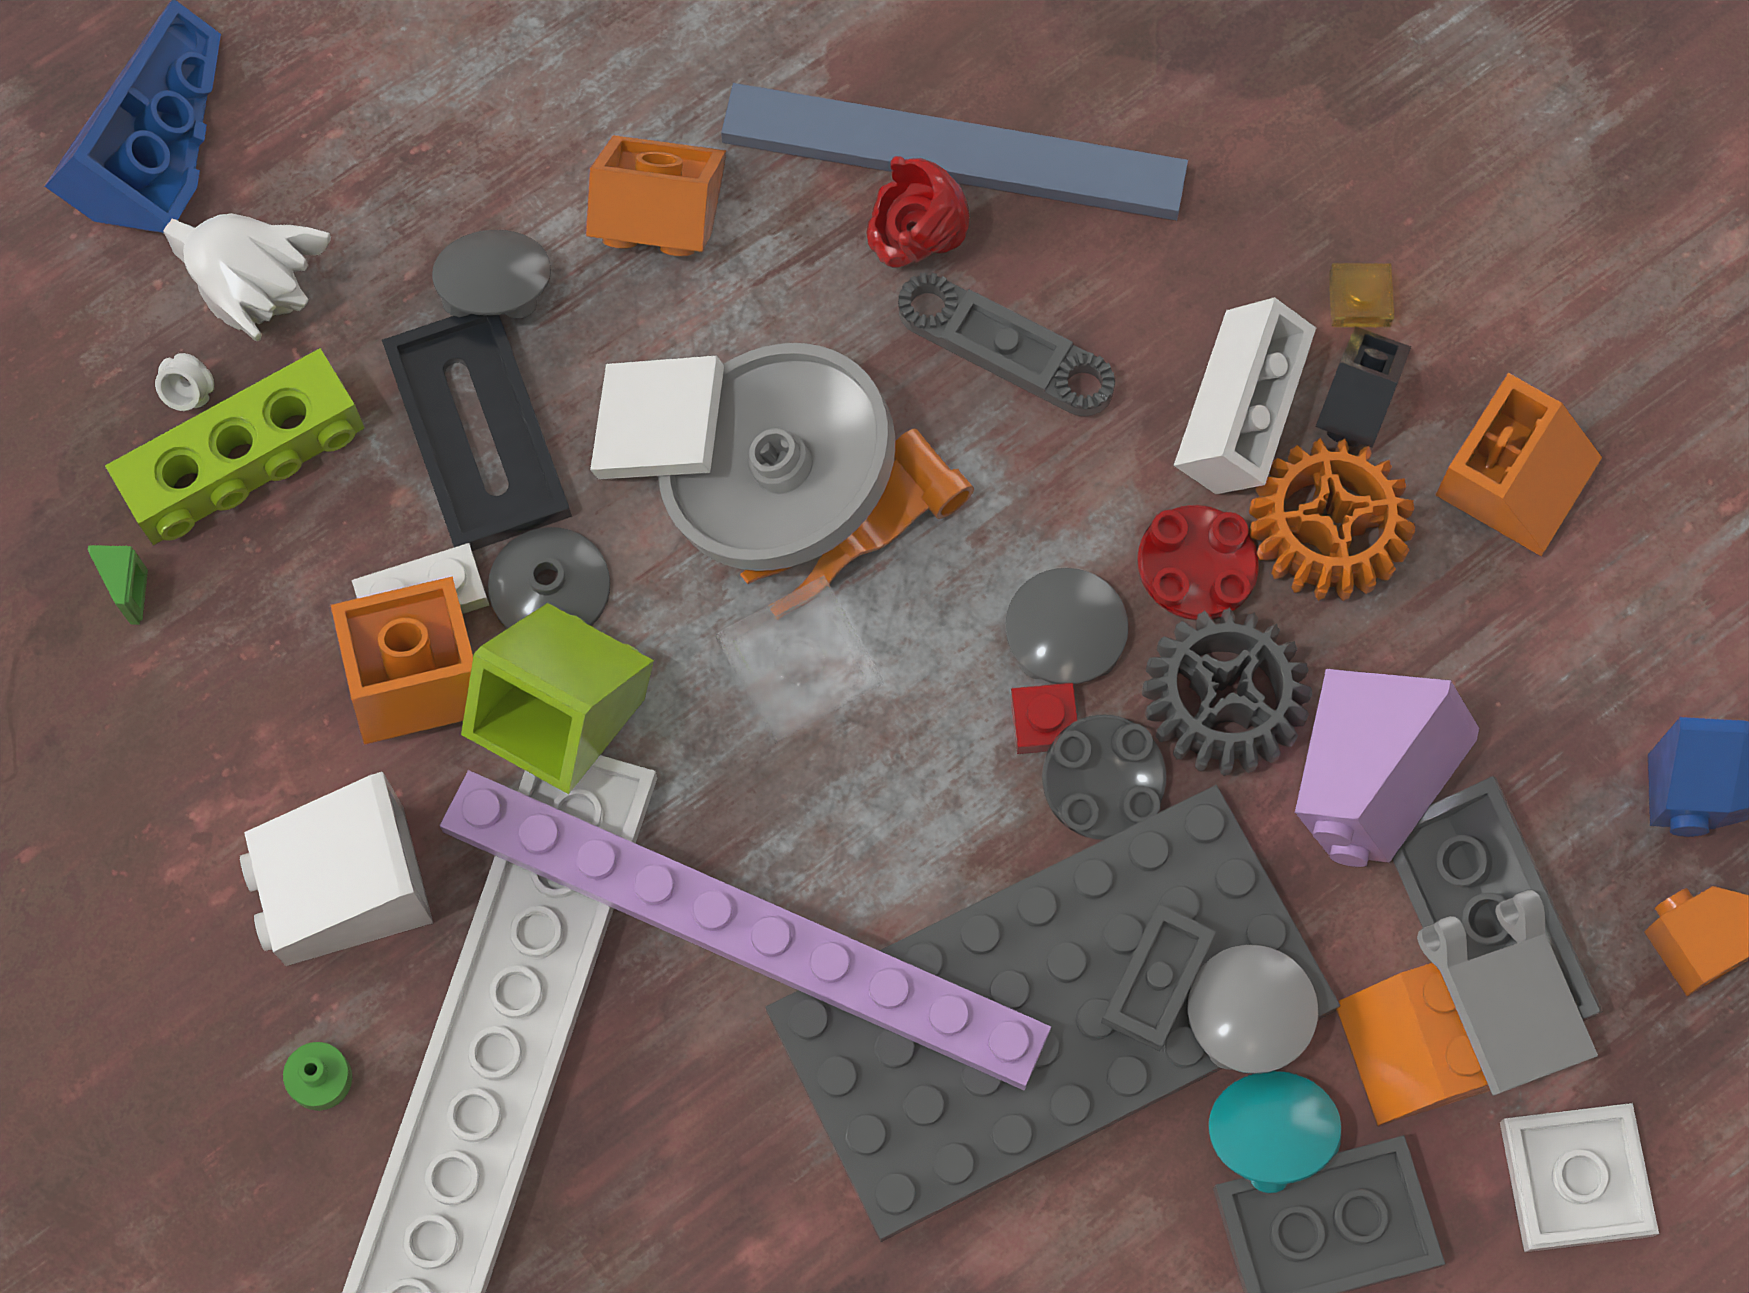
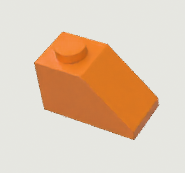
M1712 886L1693 897L1688 888H1685L1654 908L1660 917L1644 931L1688 997L1749 961V895Z

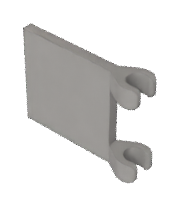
M1533 890L1518 893L1513 898L1502 901L1496 906L1495 912L1501 926L1517 944L1468 960L1466 932L1461 921L1451 916L1422 928L1417 936L1421 950L1440 970L1493 1096L1598 1056L1546 936L1544 905L1538 893Z

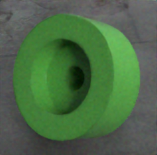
M312 1042L299 1047L290 1055L284 1066L283 1081L288 1094L297 1103L307 1109L321 1111L336 1106L346 1097L352 1084V1070L348 1060L337 1048L323 1042Z

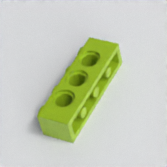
M319 348L110 462L105 467L139 526L152 545H155L162 540H174L182 537L194 527L195 522L216 510L224 511L238 506L248 497L249 492L271 480L280 481L292 476L300 469L303 462L319 453L335 451L346 446L352 441L355 434L365 429L354 402L323 351ZM291 416H305L303 422L295 428H280L282 423ZM242 444L252 445L246 455L237 459L227 458L230 451L236 446ZM190 473L198 474L196 480L190 486L182 489L174 488L175 483L182 476Z

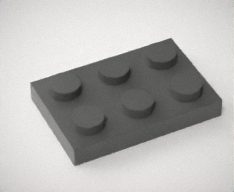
M1404 1135L1339 1152L1316 1174L1304 1180L1289 1183L1282 1191L1277 1193L1259 1191L1246 1178L1217 1184L1213 1188L1244 1293H1346L1445 1265Z

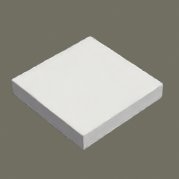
M718 356L606 364L590 469L598 479L710 473L724 365Z
M1633 1103L1504 1118L1500 1122L1524 1252L1647 1238L1659 1234Z

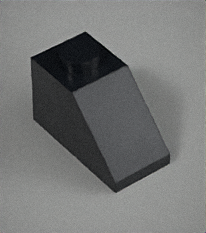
M1355 326L1315 427L1327 431V435L1336 442L1346 439L1348 446L1358 447L1363 444L1373 448L1411 346Z

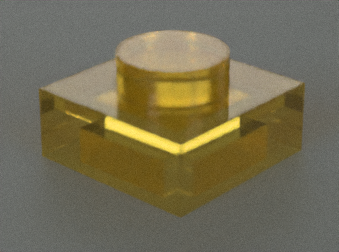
M1332 263L1329 272L1332 327H1391L1394 320L1391 263Z

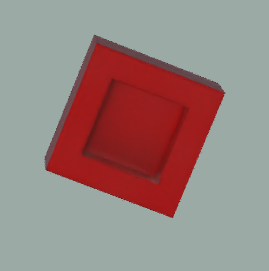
M1073 683L1011 688L1010 698L1017 754L1047 752L1060 732L1077 721Z

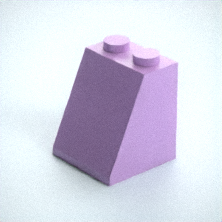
M1326 669L1295 813L1333 861L1352 867L1367 866L1368 860L1389 863L1477 741L1479 727L1451 680Z

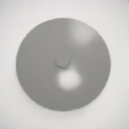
M783 343L764 346L739 355L723 364L724 371L710 473L658 476L662 500L669 516L694 547L719 563L730 567L755 571L783 569L805 563L830 551L848 538L867 519L881 498L890 478L895 455V431L890 410L874 382L858 364L837 351L813 344Z

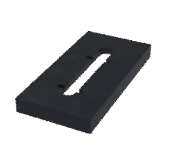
M469 314L462 317L451 316L382 339L454 548L469 543L471 550L474 551L572 517L499 315ZM461 363L469 371L508 480V489L502 495L492 496L485 490L445 377V371L451 364Z

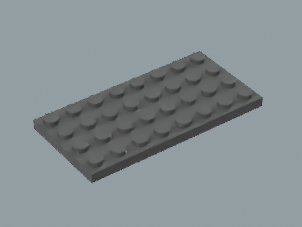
M1217 785L879 950L1051 1026L1048 1038L1025 1090L799 990L765 1006L766 1012L880 1242L1223 1069L1211 1061L1209 1055L1200 1046L1192 1032L1188 1017L1190 989L1160 1052L1101 1023L1157 904L1216 931L1199 970L1214 955L1231 947L1240 945L1270 947L1293 959L1307 974L1317 997L1318 1020L1335 1012L1340 1007L1338 1000Z

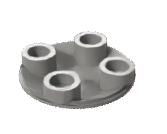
M1240 945L1219 952L1201 967L1190 988L1188 1017L1196 1040L1215 1065L1223 1069H1232L1243 1073H1267L1290 1064L1309 1045L1317 1025L1318 1002L1310 979L1293 959L1270 947Z

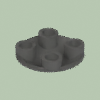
M483 230L465 235L444 248L434 263L432 278L434 287L442 298L444 310L452 316L506 314L512 318H524L536 310V298L544 291L550 280L551 265L546 251L532 238L509 230Z
M1056 568L1035 575L1018 589L1007 610L1005 629L1010 649L1018 660L1020 668L1027 676L1033 679H1043L1055 684H1080L1091 681L1099 676H1104L1113 670L1127 641L1128 618L1122 600L1106 581L1084 570Z
M1094 715L1070 724L1054 739L1044 760L1042 784L1048 805L1061 823L1084 837L1105 840L1158 814L1166 786V769L1159 747L1145 727L1115 715Z

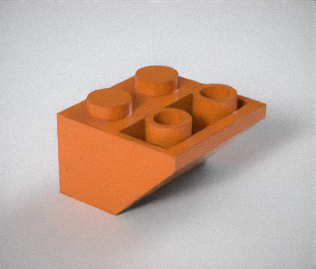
M1508 373L1448 467L1435 495L1542 556L1602 457L1563 403Z

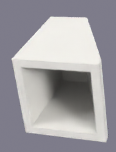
M383 772L369 775L244 832L249 853L240 855L241 868L249 891L258 890L263 912L254 915L257 935L263 950L268 951L272 949L273 953L285 966L433 923L404 808Z

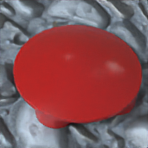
M1202 505L1181 506L1172 510H1164L1157 514L1145 531L1138 549V571L1146 591L1156 603L1168 612L1190 620H1197L1198 614L1204 610L1212 619L1220 618L1223 610H1227L1229 607L1232 611H1235L1251 594L1257 581L1259 568L1257 551L1253 540L1248 534L1249 529L1246 521L1237 513L1223 512Z

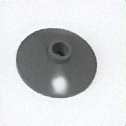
M544 527L519 535L501 550L489 574L488 592L496 616L507 629L546 603L557 607L569 615L577 616L586 624L592 626L601 616L608 602L610 576L603 555L586 537L564 528ZM551 569L558 573L557 579L552 584L541 585L536 582V577L541 571Z

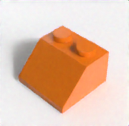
M613 135L590 167L586 236L602 238V242L605 245L614 248H632L639 243L660 246V250L663 253L673 256H688L694 254L695 251L703 252L713 230L726 160V150Z
M453 576L331 605L350 695L364 745L463 721L473 654Z
M1433 963L1401 972L1338 1001L1340 1007L1336 1011L1377 1127L1491 1091L1443 976Z

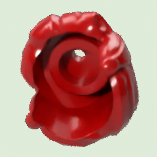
M901 156L893 157L890 167L894 181L879 188L872 211V218L868 221L866 231L868 245L876 253L880 262L892 268H900L913 261L918 263L932 253H945L960 246L965 240L969 227V207L960 185L946 170L934 162L923 158L904 159Z

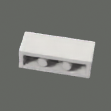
M1275 297L1226 310L1174 466L1215 494L1265 485L1316 327Z

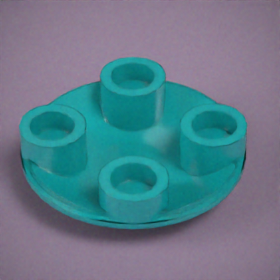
M1271 1071L1243 1077L1232 1083L1220 1094L1210 1113L1209 1135L1216 1154L1228 1168L1238 1175L1249 1179L1257 1190L1265 1193H1277L1282 1191L1289 1183L1298 1182L1316 1174L1338 1153L1341 1145V1121L1336 1105L1330 1096L1317 1084L1296 1074Z

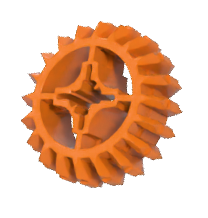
M1320 438L1313 443L1310 455L1300 446L1296 445L1289 452L1288 462L1280 458L1275 459L1269 471L1271 477H1267L1265 485L1256 487L1255 491L1259 497L1252 499L1249 507L1250 516L1257 519L1251 523L1249 529L1251 539L1263 541L1257 550L1259 561L1277 559L1271 574L1274 579L1284 577L1287 573L1295 576L1291 586L1294 593L1300 592L1304 588L1305 583L1316 585L1314 594L1318 601L1326 597L1329 587H1335L1337 595L1342 601L1350 598L1354 585L1366 595L1372 592L1376 585V577L1383 581L1389 580L1396 570L1393 562H1404L1409 552L1408 545L1405 542L1410 541L1415 533L1414 523L1407 520L1414 511V500L1400 498L1407 486L1405 478L1387 480L1386 478L1392 468L1390 459L1374 466L1369 463L1372 453L1369 446L1360 450L1358 456L1348 454L1349 446L1346 439L1338 442L1335 452H1329L1325 443ZM1315 484L1316 490L1312 502L1299 504L1297 511L1284 512V503L1293 493L1306 486ZM1342 486L1353 490L1360 496L1348 493ZM1325 507L1327 514H1330V516H1322ZM1333 523H1341L1338 531L1337 526L1333 525ZM1378 527L1379 537L1376 543L1359 554L1349 556L1348 548L1352 541L1351 537L1363 535L1366 528ZM1301 543H1309L1316 546L1322 555L1308 549Z

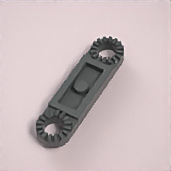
M920 273V276L911 277L910 281L905 282L902 286L898 301L899 317L904 326L911 332L1071 414L1092 416L1103 411L1111 402L1115 386V376L1109 362L1106 363L1100 355L1099 357L1094 356L1093 353L1073 345L1072 341L970 289L965 290L947 281L944 276L938 277L935 273H931V275ZM930 293L940 297L945 307L941 309V313H936V316L930 315V317L926 318V315L919 316V312H914L911 303L917 296ZM1089 373L1099 380L1101 388L1092 397L1091 395H1087V398H1083V395L1078 397L1076 396L1077 393H1072L1071 388L1068 387V380L1075 374Z

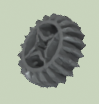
M1230 607L1227 610H1223L1219 624H1215L1212 617L1205 610L1198 614L1196 630L1183 620L1176 624L1174 630L1176 640L1165 636L1162 637L1157 645V651L1161 657L1149 658L1146 672L1152 679L1145 681L1142 687V695L1150 700H1154L1146 708L1145 715L1147 720L1164 721L1156 732L1158 741H1169L1176 737L1178 742L1174 748L1173 756L1176 760L1182 759L1190 750L1198 754L1195 762V768L1198 771L1206 769L1210 758L1219 760V770L1223 776L1231 773L1234 759H1239L1242 768L1248 773L1256 770L1258 754L1270 763L1278 760L1280 755L1278 744L1287 747L1294 745L1298 737L1294 727L1304 726L1309 716V712L1301 705L1308 703L1312 696V688L1299 683L1307 676L1309 671L1307 663L1290 662L1298 649L1295 641L1286 642L1278 646L1275 643L1280 632L1278 625L1269 626L1264 633L1256 630L1258 617L1255 612L1248 614L1244 625L1235 624V615ZM1230 652L1239 656L1226 662L1218 661L1207 654ZM1258 667L1268 676L1274 689L1275 711L1263 703L1265 696L1254 687L1252 682ZM1179 673L1191 681L1189 687L1201 699L1202 703L1194 718L1188 713L1181 702L1177 689V676ZM1241 676L1236 689L1237 693H1230L1225 699L1221 698L1216 706L1212 708L1217 695L1216 691H1222L1228 685L1232 686L1237 678ZM1224 722H1235L1246 729L1250 726L1254 727L1252 730L1240 733H1224L1213 730L1218 724Z

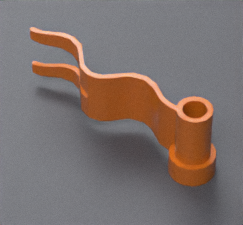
M914 428L905 432L895 441V460L890 478L881 498L867 519L843 542L822 554L804 582L779 601L769 612L778 621L787 614L805 606L819 596L849 562L860 555L879 550L891 543L928 509L937 519H943L951 515L971 497L974 492L972 484L959 469L951 470L917 429ZM791 567L763 571L745 570L740 576L747 584H750L758 579L778 574Z

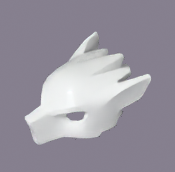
M232 213L217 215L204 221L196 228L171 219L163 230L173 253L185 263L190 276L198 284L199 292L209 309L217 318H221L226 324L238 330H243L255 341H260L262 336L255 323L261 324L264 320L270 321L273 315L288 314L293 310L300 311L307 305L309 299L299 287L293 272L305 271L309 267L302 255H319L325 251L331 241V236L328 232L294 225H270L250 217Z

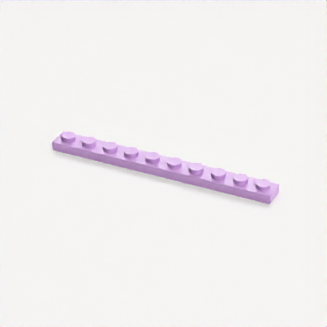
M470 770L467 771L440 824V828L445 834L1022 1090H1025L1050 1033L1051 1026Z

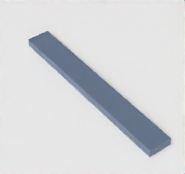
M733 83L721 131L722 143L890 172H892L890 162L895 156H901L904 159L923 158L942 167L960 184L1176 221L1188 163L1186 159Z

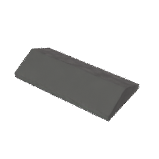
M1494 776L1487 778L1430 805L1392 858L1422 927L1433 925L1438 920L1449 916L1458 918L1466 932L1467 959L1471 960L1517 944L1501 926L1495 912L1496 906L1502 901L1513 898L1518 893L1533 890L1538 893L1544 905L1545 933L1583 1022L1602 1013L1601 1006L1497 778Z

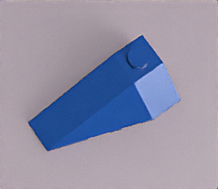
M171 0L79 132L44 187L94 222L164 233L163 230L171 219L178 221L198 185L200 170L196 169L199 146L205 140L207 124L203 123L207 95L213 88L221 34L178 1Z
M1679 717L1648 753L1650 826L1670 827V833L1673 835L1694 837L1708 834L1709 829H1716L1749 820V721Z

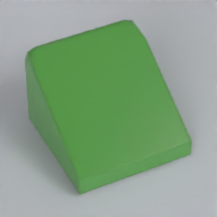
M88 546V552L114 603L130 624L140 625L144 610L147 567L131 546Z

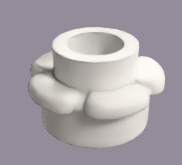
M179 353L174 356V359L166 358L162 361L155 380V387L160 399L166 405L175 410L187 411L192 408L202 407L209 401L208 394L214 390V379L211 372L196 357L186 353Z

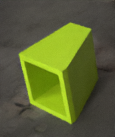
M546 603L480 646L474 653L461 735L569 794L645 700L654 660L641 654L634 647L623 644L586 624L579 617L569 615L557 607Z

